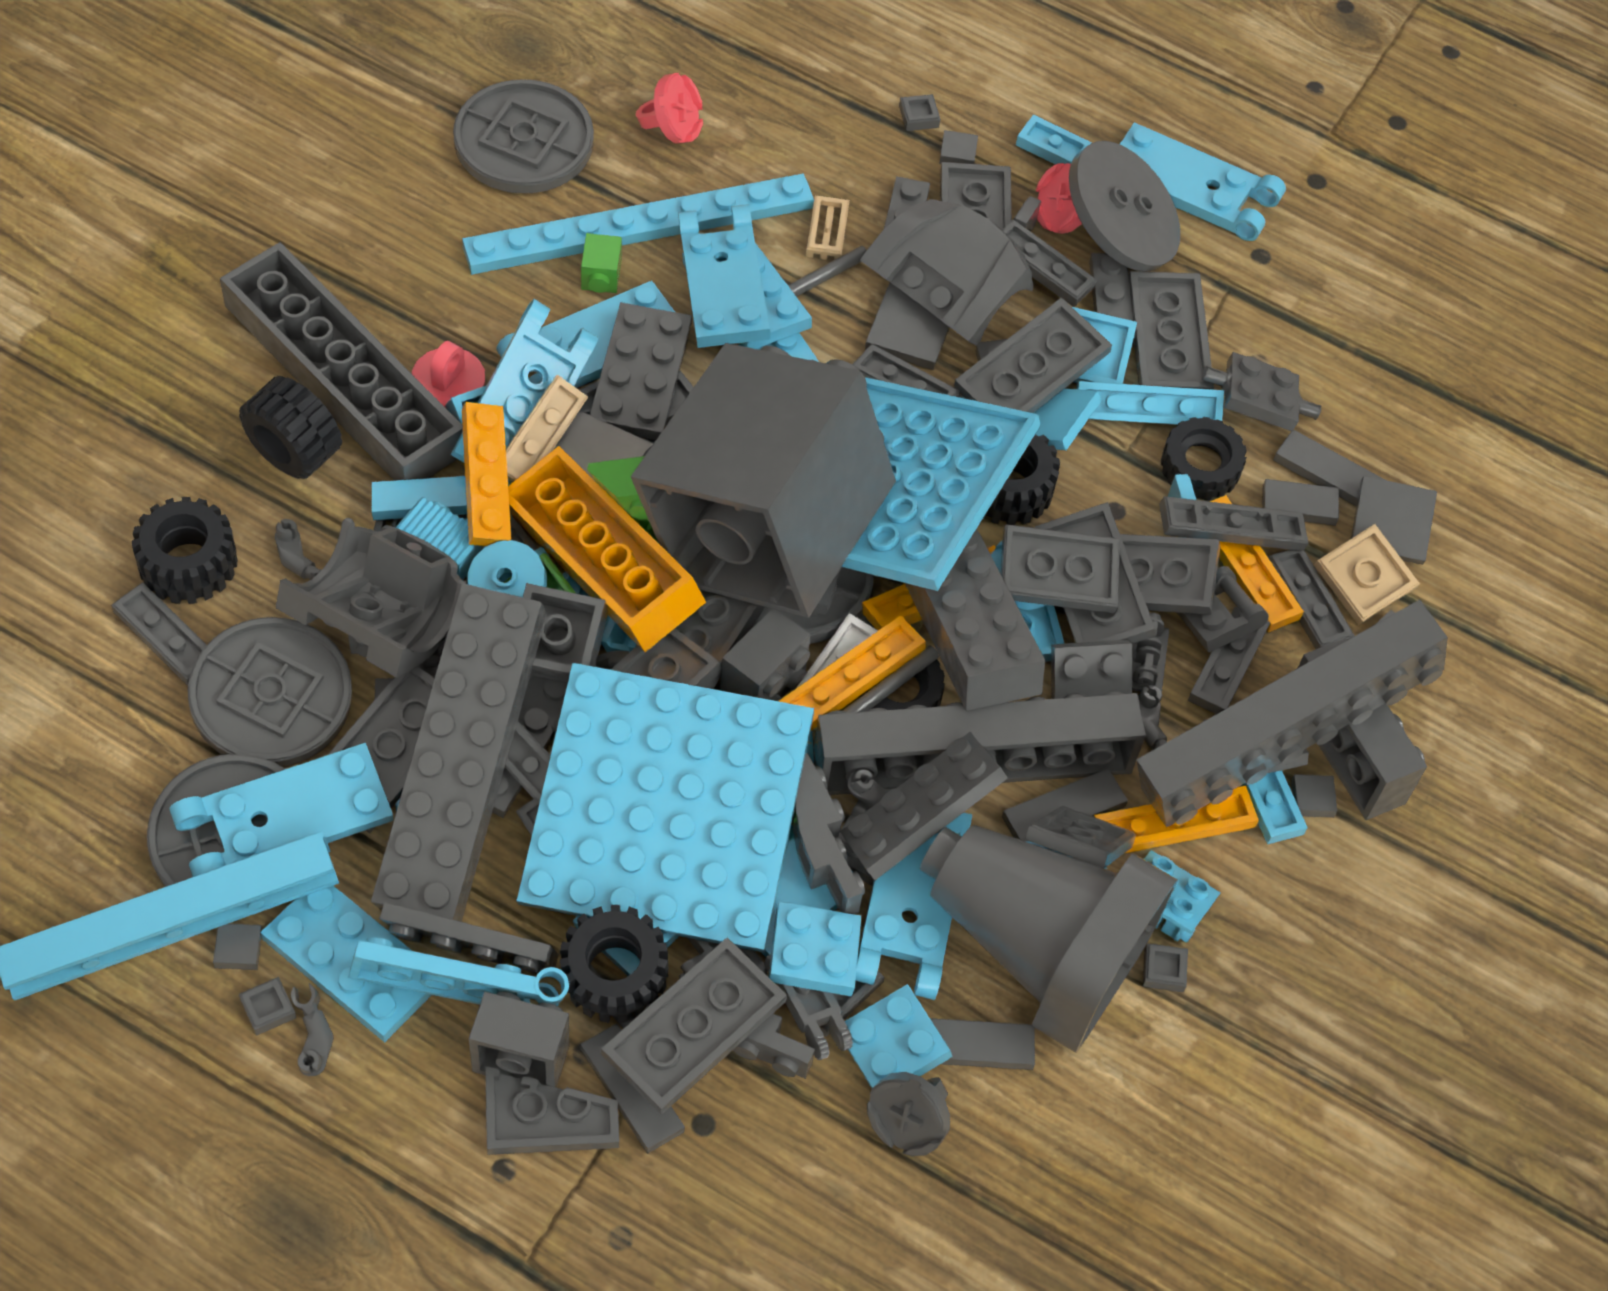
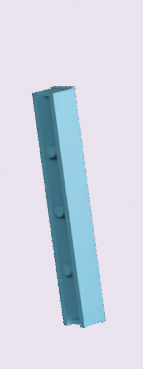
M323 831L4 944L0 946V977L5 990L10 989L12 998L15 1001L339 884Z

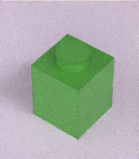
M586 233L581 264V290H590L598 293H617L622 261V237Z

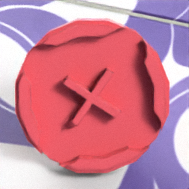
M679 73L667 74L659 79L655 88L654 99L640 106L635 113L642 128L652 129L660 127L666 138L675 144L692 142L699 136L703 126V118L699 119L698 110H703L698 89L686 75L680 76Z
M1070 163L1053 165L1044 173L1036 188V192H1039L1038 200L1041 201L1037 221L1044 229L1059 234L1072 232L1082 224L1073 205L1069 189Z
M448 340L443 342L438 349L429 351L419 358L412 369V375L444 407L451 397L485 386V369L480 360L469 351L463 350L462 347Z

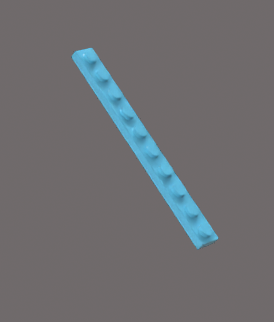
M803 173L462 238V243L472 275L581 254L584 251L586 233L622 237V245L679 235L678 212L696 210L698 229L700 231L733 224L731 206L749 204L751 219L757 220L813 209L814 198Z

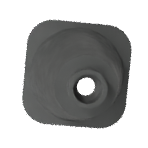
M975 824L969 827L963 836L944 827L929 847L920 865L921 871L936 879L930 896L1041 1003L1032 1026L1075 1053L1084 1044L1151 938L1178 882L1176 878L1134 853L1127 859L1120 871L1116 873Z

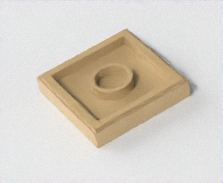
M1376 524L1323 556L1314 564L1317 571L1358 626L1420 585Z

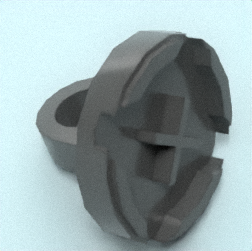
M908 1072L891 1073L881 1079L870 1092V1101L867 1103V1115L873 1130L889 1147L892 1148L895 1145L904 1150L903 1154L909 1156H924L937 1149L944 1141L950 1130V1113L945 1101L948 1092L939 1077L925 1080L921 1076Z

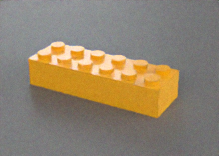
M560 446L508 486L509 510L515 520L590 597L606 601L608 616L644 652H647L706 603L694 578Z

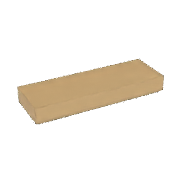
M559 375L553 378L506 448L507 477L512 483L553 451L588 399V396Z

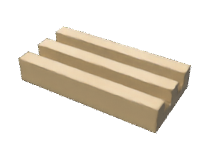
M815 195L806 257L813 258V254H820V259L827 260L828 255L834 256V260L842 256L850 200ZM821 205L828 206L822 244H815ZM838 207L841 208L836 246H829L834 208Z

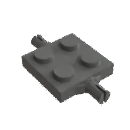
M1232 352L1227 361L1226 372L1209 367L1208 365L1203 370L1201 380L1219 385L1224 390L1226 409L1289 431H1293L1299 422V414L1317 420L1321 413V405L1302 399L1299 393V375L1292 373L1286 368H1278L1261 362L1254 357Z

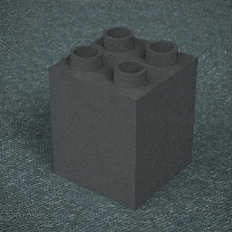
M729 343L723 345L630 476L658 543L694 578L700 590L807 618L814 611L896 482L884 445V436L879 429L869 398L867 382L860 370L843 360L834 359L827 363L792 357L784 350L774 346H763L758 350Z

